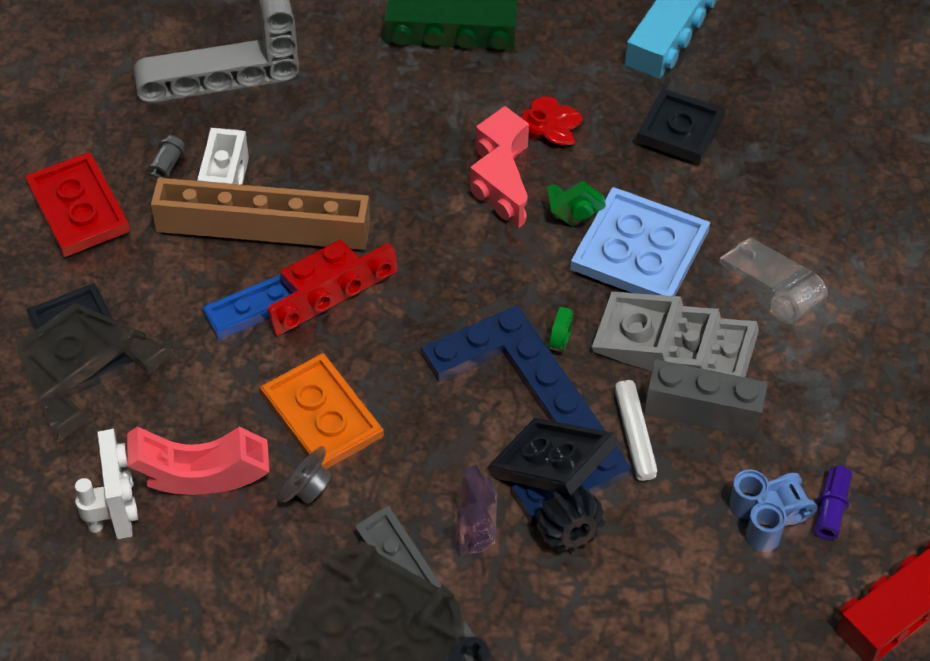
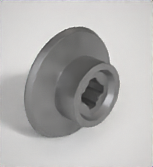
M324 446L314 450L295 469L282 487L278 501L286 502L297 495L308 504L321 493L332 476L321 465L326 455Z

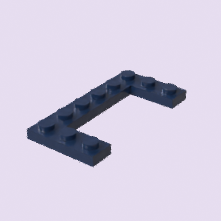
M518 305L421 347V356L438 382L504 354L549 421L606 431ZM616 446L581 485L593 495L631 477L632 468ZM523 484L512 486V496L530 524L537 522L535 514L543 509L542 501L550 500L554 495V491Z

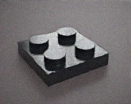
M662 88L638 132L637 142L700 164L724 119L725 109Z

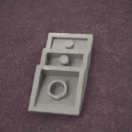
M611 292L592 349L593 352L650 371H653L655 359L745 377L759 328L757 321L723 319L720 316L719 309L683 306L682 299L679 296Z

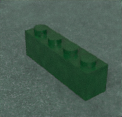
M387 0L385 44L515 50L517 0Z

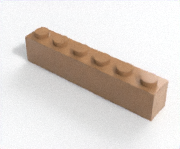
M158 178L151 202L156 232L325 247L341 239L350 249L366 250L370 228L368 195Z

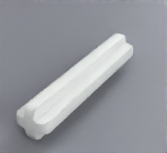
M632 380L619 381L615 385V395L636 478L639 481L653 480L656 478L657 466L636 385Z

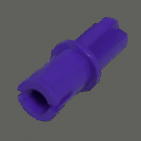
M844 465L830 468L824 493L820 494L818 498V503L821 507L817 523L814 527V534L824 540H836L839 537L843 512L849 508L850 503L847 495L852 472L846 469Z

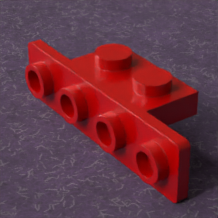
M340 239L281 270L282 282L291 290L292 294L268 306L267 311L272 331L279 336L396 273L398 268L394 247L387 243L359 258Z

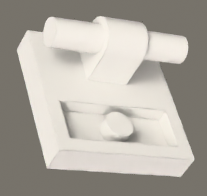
M114 429L98 431L104 487L93 488L89 479H79L75 484L78 512L81 519L86 521L90 532L97 533L103 529L102 520L112 519L117 539L132 537L131 521L138 520L135 497L132 495L131 487H134L132 469L128 467L125 443H117Z

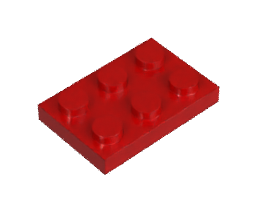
M90 152L25 175L27 186L64 257L131 232L129 222Z

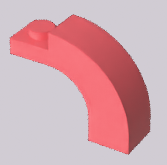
M138 426L127 433L128 467L146 474L147 486L156 490L183 495L226 492L248 485L270 473L267 439L242 427H237L215 441L192 445L171 442Z

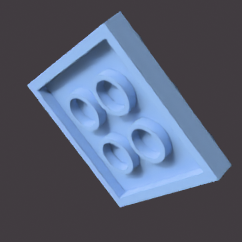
M612 187L605 200L606 207L596 215L571 260L570 270L631 293L675 296L709 231L710 222Z

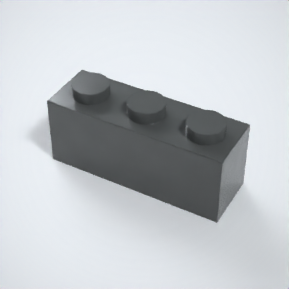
M655 359L644 415L756 438L768 382Z

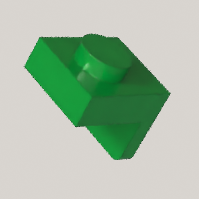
M581 181L567 191H563L555 184L547 187L549 196L548 208L555 218H561L572 227L606 207L604 196L584 181Z

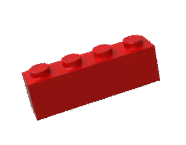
M930 542L926 546L925 552L918 557L915 554L908 556L897 568V573L890 578L886 575L880 577L868 590L869 594L861 600L857 597L852 598L840 610L839 615L841 619L836 633L863 661H879L930 622Z

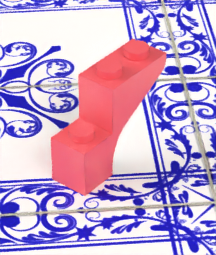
M504 106L476 126L475 150H477L482 159L470 167V190L478 200L485 201L495 209L502 219L509 220L517 228H520L526 222L527 214L524 207L527 204V193L514 159L528 147L529 124Z

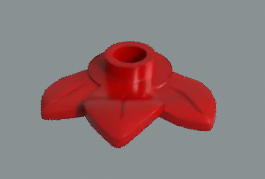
M550 96L535 99L531 104V108L524 110L520 117L529 124V137L534 139L545 137L550 142L559 145H573L575 143L574 136L570 130L579 126L584 119L576 109L566 105L559 106L557 99Z

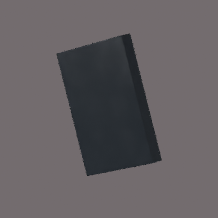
M95 283L26 309L32 326L67 397L137 369L135 360Z
M534 418L487 468L493 478L572 495L619 444V441L613 432Z

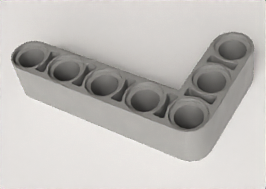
M259 0L262 40L140 59L133 66L138 97L146 102H158L291 80L298 74L299 63L295 20L290 0Z

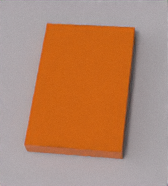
M324 353L260 386L261 396L306 456L310 455L317 448L324 446L326 455L321 465L326 469L384 437V429Z

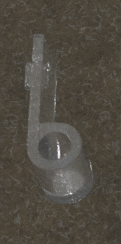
M751 237L720 257L722 265L770 292L772 312L781 321L795 323L828 299L827 287L817 274Z

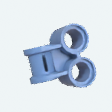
M749 469L741 471L734 478L729 507L735 516L749 520L746 540L757 551L767 552L777 548L785 526L804 522L817 511L816 503L813 500H809L801 486L802 478L798 473H788L768 482L762 473ZM743 493H750V494H752V495H754V496H753V497H751V496H746V495L743 494ZM761 524L768 525V526H770L772 529H766V528L761 527L760 525H761Z

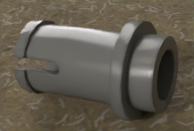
M168 136L160 141V150L152 164L148 167V171L152 172L151 175L156 179L169 178L177 160L182 159L185 155L184 142L175 136Z

